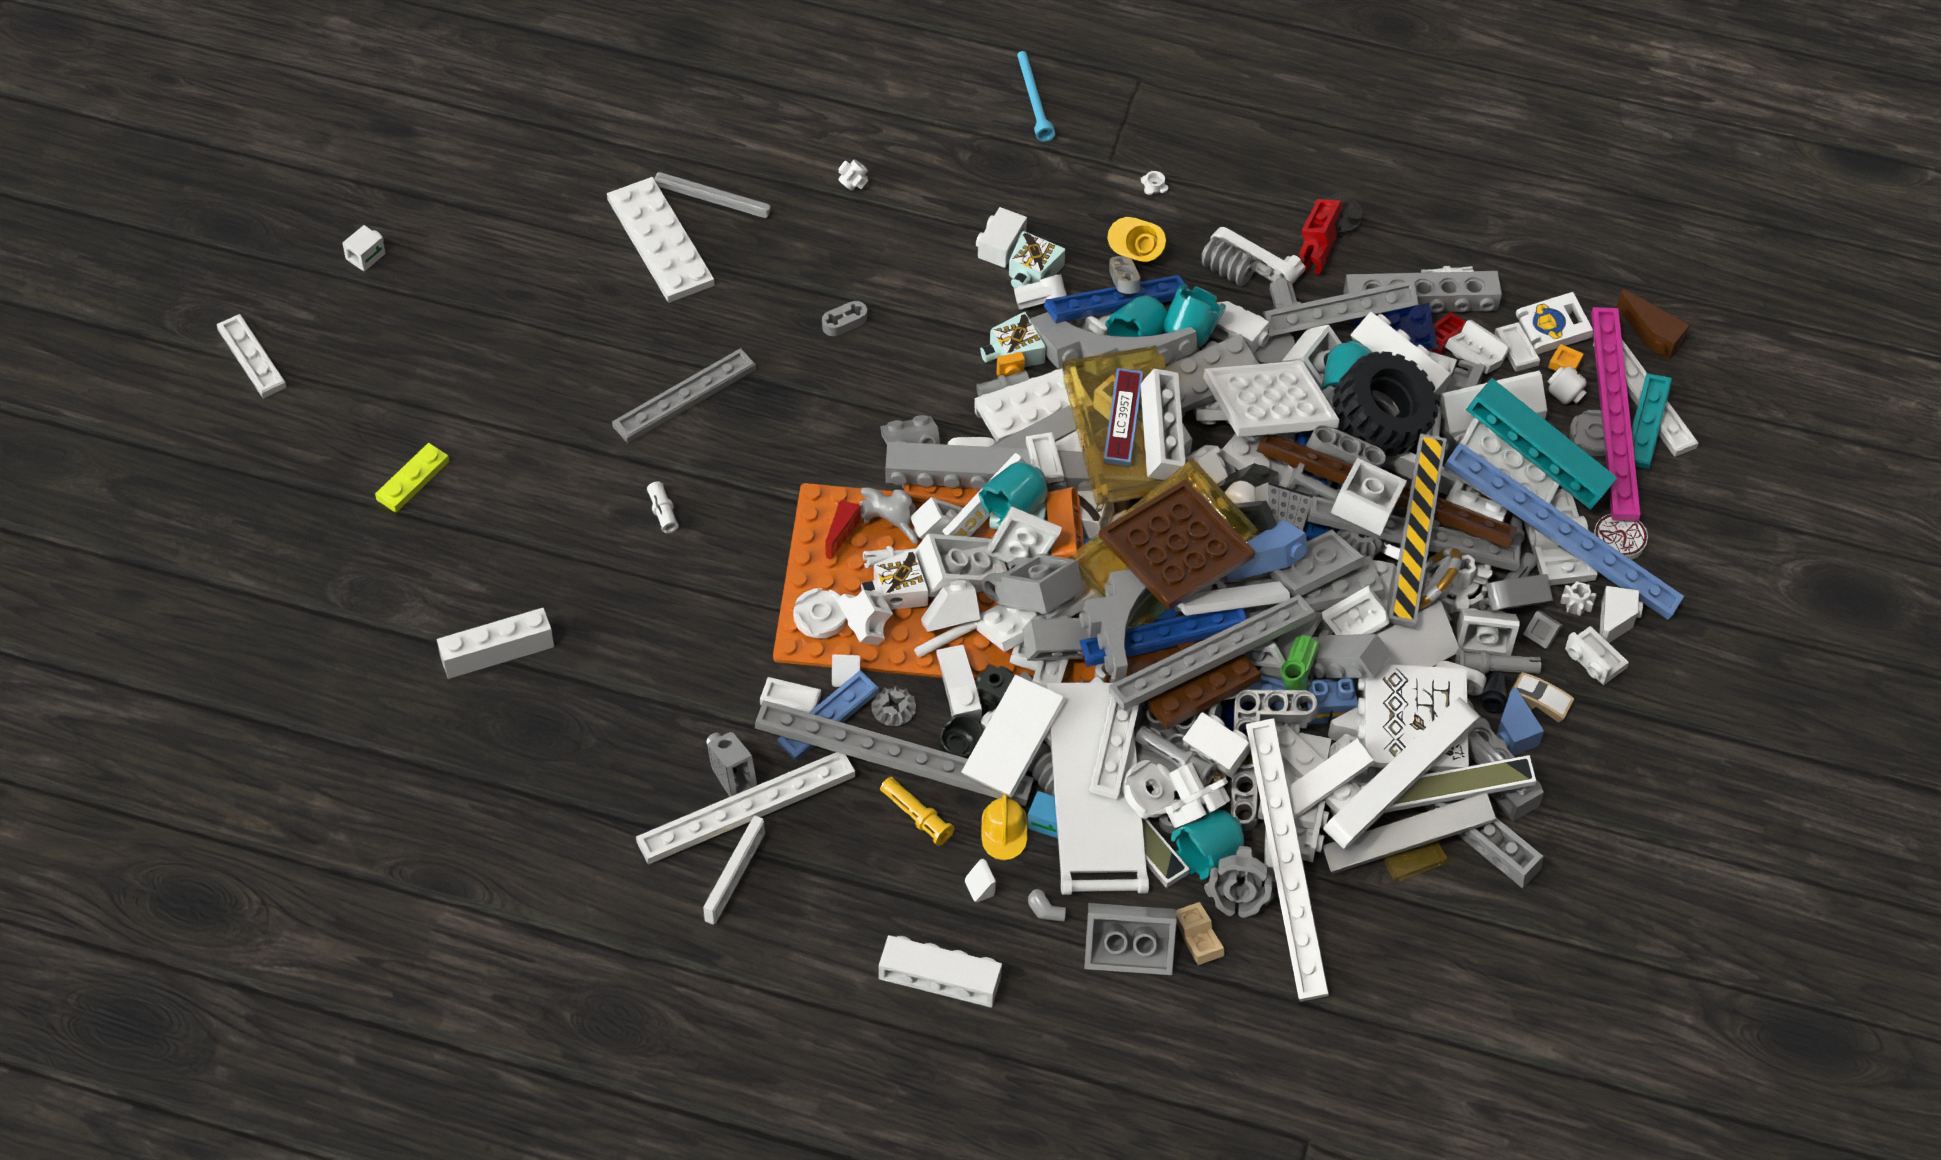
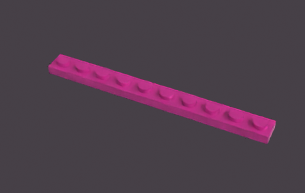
M1593 307L1591 318L1606 468L1617 477L1609 487L1612 520L1639 521L1640 506L1619 309Z

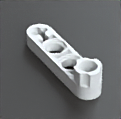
M1225 227L1218 228L1210 238L1211 240L1214 236L1218 237L1217 246L1222 241H1225V250L1230 246H1234L1233 255L1241 249L1244 250L1245 253L1243 252L1242 260L1247 255H1250V264L1252 265L1254 262L1257 264L1255 272L1272 282L1278 278H1286V280L1291 281L1293 284L1305 271V265L1299 257L1295 255L1287 256L1285 260H1282Z

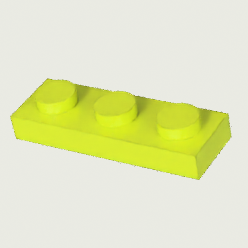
M428 443L375 493L376 500L397 513L450 462L449 456Z

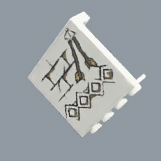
M1384 664L1374 678H1358V690L1363 692V698L1358 699V715H1363V723L1359 722L1358 739L1363 740V747L1374 760V764L1370 767L1385 768L1457 698L1461 697L1467 703L1466 669ZM1468 733L1436 762L1429 771H1447L1469 767ZM1369 768L1363 771V775H1367Z

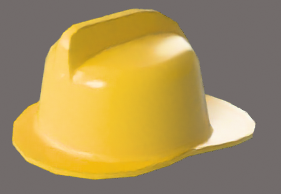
M1125 217L1118 219L1108 231V242L1114 252L1141 262L1155 260L1162 254L1166 245L1165 233L1159 226L1137 218Z
M1003 794L1001 798L991 802L983 811L982 844L986 852L993 858L1010 860L1019 856L1026 847L1027 816L1025 810L1016 801Z

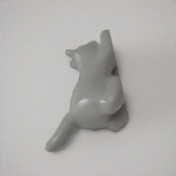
M861 489V494L866 497L865 500L859 503L864 523H868L871 518L881 517L900 528L913 544L918 543L916 533L909 527V524L912 522L910 516L916 512V507L907 492L894 490L891 496H885L884 493L876 489Z

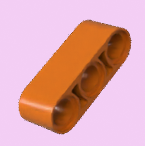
M1075 487L1050 491L1046 498L1048 522L1062 527L1059 537L1051 548V556L1077 560L1078 563H1083L1085 561V548L1078 492Z

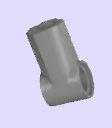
M1278 278L1273 283H1270L1269 290L1274 304L1273 309L1301 304L1300 301L1297 302L1291 281L1286 280V278Z

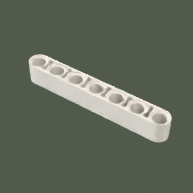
M1461 697L1457 698L1325 825L1323 830L1344 850L1348 848L1476 725L1481 716Z

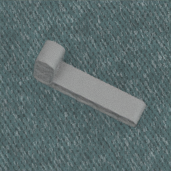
M1244 690L1235 699L1234 729L1242 732L1246 729V724L1273 718L1277 723L1312 722L1316 719L1319 712L1317 699L1313 693L1305 690ZM1252 701L1256 703L1252 710L1246 711L1242 709V705L1245 702ZM1274 702H1282L1284 704V707L1279 711L1270 709L1271 704ZM1303 702H1309L1313 705L1310 710L1305 712L1300 711L1298 706ZM1253 762L1249 765L1241 764L1232 776L1231 815L1241 822L1243 831H1248L1255 828L1259 819L1257 818L1259 790ZM1248 782L1253 785L1249 792L1243 793L1238 790L1239 786L1243 783ZM1242 810L1252 812L1251 817L1247 820L1237 818Z

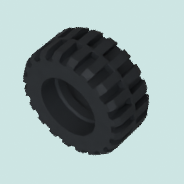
M1382 351L1381 353L1372 352L1367 356H1362L1342 376L1334 389L1333 407H1336L1334 412L1339 418V427L1342 432L1346 431L1348 435L1379 447L1386 456L1406 453L1418 443L1420 434L1426 435L1435 424V419L1438 417L1439 408L1436 405L1439 402L1437 394L1433 392L1435 390L1433 382H1429L1427 379L1428 374L1424 370L1421 371L1417 367V363L1413 360H1406L1405 356L1401 354L1394 356L1392 352ZM1370 390L1382 392L1390 397L1397 405L1401 418L1393 417L1382 411L1374 402Z

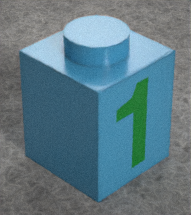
M1037 791L1028 812L1027 829L1058 838L1055 796Z

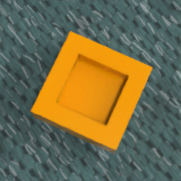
M1560 344L1550 360L1548 368L1557 371L1562 366L1564 369L1572 367L1577 370L1584 354Z
M1017 352L998 356L997 376L1004 375L1005 377L1023 372L1025 366L1023 353Z

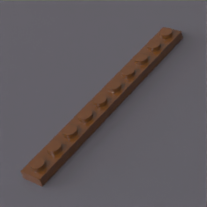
M1263 435L1256 450L1269 459H1278L1288 463L1293 468L1298 467L1299 462L1305 464L1304 470L1313 473L1318 478H1327L1335 481L1340 486L1344 484L1353 467V464L1277 435ZM1404 486L1395 507L1407 509L1410 486ZM1437 497L1434 520L1439 521L1443 526L1460 529L1469 536L1486 539L1495 546L1510 547L1517 527Z

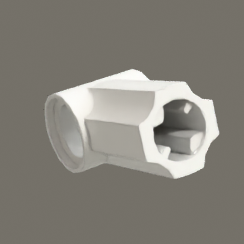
M1062 275L1043 278L1039 280L1040 282L1014 288L1019 310L1043 304L1046 299L1067 296Z

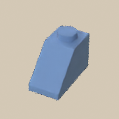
M1517 688L1511 689L1496 734L1498 738L1505 741L1508 750L1514 756L1539 746L1544 732Z

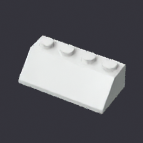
M1540 371L1497 380L1499 384L1545 419L1547 405ZM1487 383L1442 393L1439 405L1441 410L1440 431L1449 432L1456 441V447L1459 436L1465 434L1474 416L1466 411V408Z

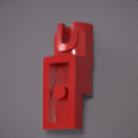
M1317 199L1301 231L1304 244L1299 252V258L1305 265L1303 273L1308 274L1311 268L1310 260L1316 265L1315 275L1321 273L1337 238L1335 223L1342 210L1341 200Z

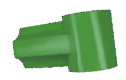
M1301 635L1295 638L1288 659L1281 666L1280 672L1285 690L1306 691L1308 688V676L1319 649V642L1310 636ZM1294 675H1299V676L1296 677V678H1290V677H1292V676H1294Z

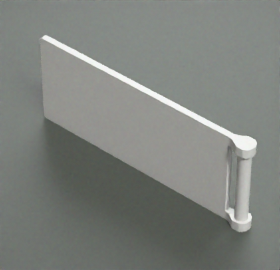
M1048 683L1046 689L1065 698L1063 706L1050 727L1062 895H1071L1072 892L1138 891L1139 894L1148 893L1149 891L1142 818L1129 805L1121 789L1117 799L1089 792L1111 698L1109 685L1113 683ZM1134 729L1122 780L1128 769L1137 764ZM1137 872V879L1072 880L1070 873Z

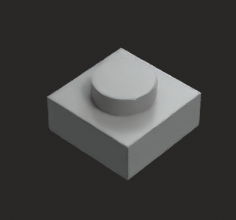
M1536 611L1523 635L1547 649L1552 644L1562 624L1543 612Z

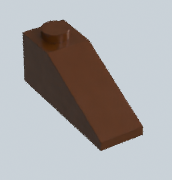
M1626 289L1621 291L1616 308L1619 309V312L1647 348L1669 360L1684 343L1690 325Z

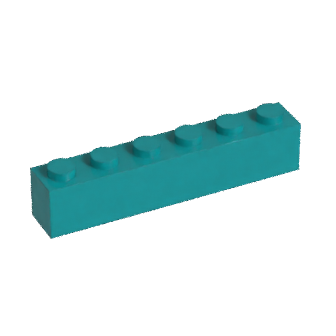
M1493 378L1488 381L1466 408L1467 412L1590 510L1617 479L1608 469L1603 467Z

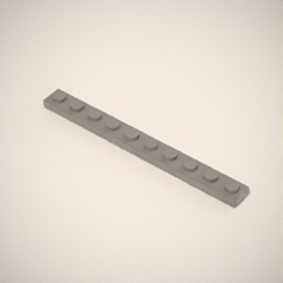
M763 700L755 722V729L998 799L1003 795V793L962 774V770L968 761L967 758ZM1024 775L1012 798L1007 797L1016 801L1019 805L1026 806L1034 778Z

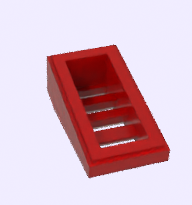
M1450 312L1422 332L1419 344L1430 352L1444 355L1449 350L1445 347L1449 338L1461 333L1466 321Z
M842 500L839 502L825 542L826 558L832 559L859 523L861 519V506L859 504Z

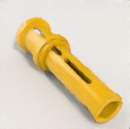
M893 777L887 778L882 783L880 791L916 821V827L920 831H926L933 838V842L937 846L948 841L954 832V826L950 823L946 824L937 816L938 812L935 809L926 808Z

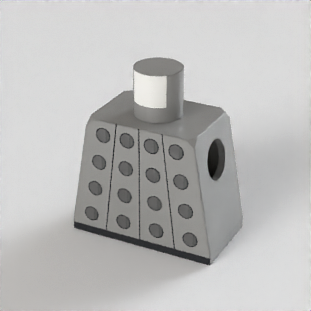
M1270 482L1255 487V501H1267L1276 523L1284 519L1303 531L1313 495Z
M718 732L711 734L707 738L711 767L729 797L757 786L752 755L733 732L724 735ZM733 767L737 769L736 774L732 770Z

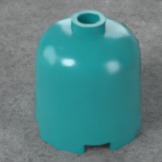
M1183 283L1180 284L1166 314L1164 331L1171 333L1192 327L1196 331L1197 348H1199L1209 340L1226 309V305L1224 303L1217 304L1215 302L1217 297L1197 286L1193 290L1186 289L1187 284Z
M1139 296L1111 314L1110 318L1105 322V326L1108 328L1107 335L1144 337L1166 334L1164 331V320L1168 311L1158 299L1151 296Z
M1357 341L1338 344L1331 349L1326 362L1321 386L1322 391L1328 386L1334 387L1337 385L1342 376L1359 358L1367 356L1372 351Z
M1014 462L984 484L978 495L985 511L988 514L993 511L1000 519L997 522L1000 525L1011 506L1032 514L1045 502L1048 488L1045 475L1041 469L1026 462Z
M1216 809L1210 813L1207 811L1206 815L1186 823L1173 831L1171 841H1176L1179 849L1176 851V854L1190 869L1189 874L1192 875L1196 872L1200 875V879L1203 880L1210 876L1212 868H1218L1220 859L1236 855L1239 846H1244L1243 827L1236 817H1233L1225 810Z

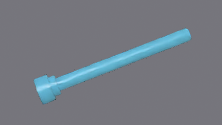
M1021 51L1017 56L1037 121L1034 127L1035 135L1041 142L1049 141L1055 136L1053 124L1045 117L1027 53Z

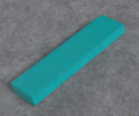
M1646 373L1631 430L1635 467L1650 469L1672 384V378Z

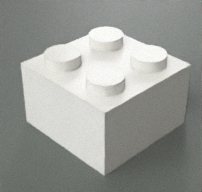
M1357 458L1338 494L1331 513L1381 536L1407 480Z

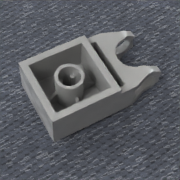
M1038 554L1033 558H1015L1007 564L1008 571L991 573L981 580L984 594L998 604L1020 608L1022 611L1040 612V614L1054 612L1056 607L1065 602L1072 601L1077 594L1084 591L1077 560ZM989 582L996 585L995 592L990 588Z

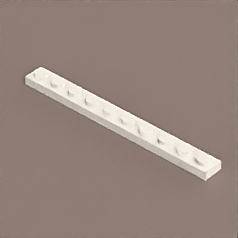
M1273 718L1246 724L1300 1002L1327 997L1329 993L1276 723Z

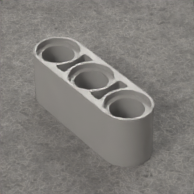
M1326 425L1317 426L1305 445L1308 448L1353 465L1356 459L1359 458L1381 468L1386 460L1385 453L1379 447Z
M1548 574L1486 584L1491 611L1553 601Z

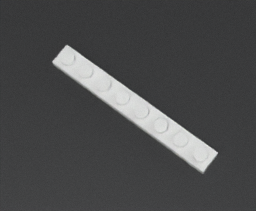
M836 752L636 836V841L649 865L748 823L754 815L762 817L855 777V770L845 754Z

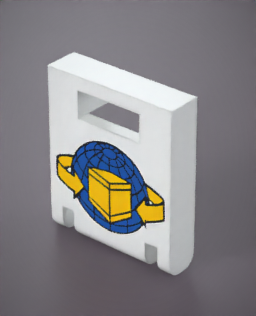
M1573 292L1522 307L1516 311V317L1520 320L1519 324L1537 354L1557 349L1560 344L1566 346L1592 338L1593 329ZM1572 310L1579 322L1577 324H1573L1569 317Z

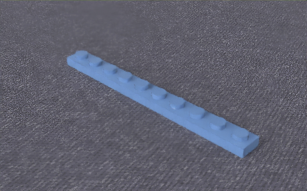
M1462 443L1458 444L1444 464L1449 470L1619 587L1639 590V600L1667 620L1673 615L1684 597L1682 594Z

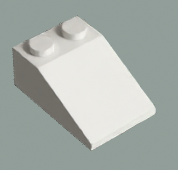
M927 534L914 552L928 589V597H936L942 587L950 586V583L956 580L969 581L975 588L976 593L982 592L981 580L991 573L1007 571L1004 561L985 554L991 538ZM989 582L990 588L995 589L996 585Z

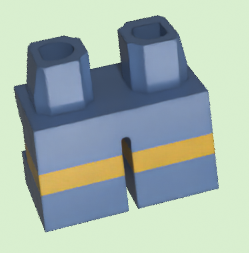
M1343 678L1338 682L1328 683L1323 680L1313 681L1312 684H1308L1306 691H1310L1316 697L1319 712L1316 719L1308 722L1307 725L1328 723L1329 717L1331 721L1358 707L1355 685L1351 678ZM1309 702L1300 704L1301 708H1305L1306 711L1310 710L1313 706Z

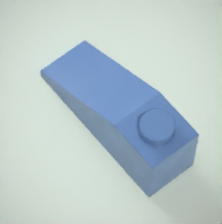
M1283 519L1272 529L1264 531L1247 542L1255 550L1254 559L1224 576V580L1230 582L1289 567L1308 555L1306 533Z

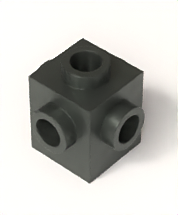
M989 664L986 671H982L976 680V688L981 702L989 707H998L1015 676L1011 670L1004 666L996 667Z

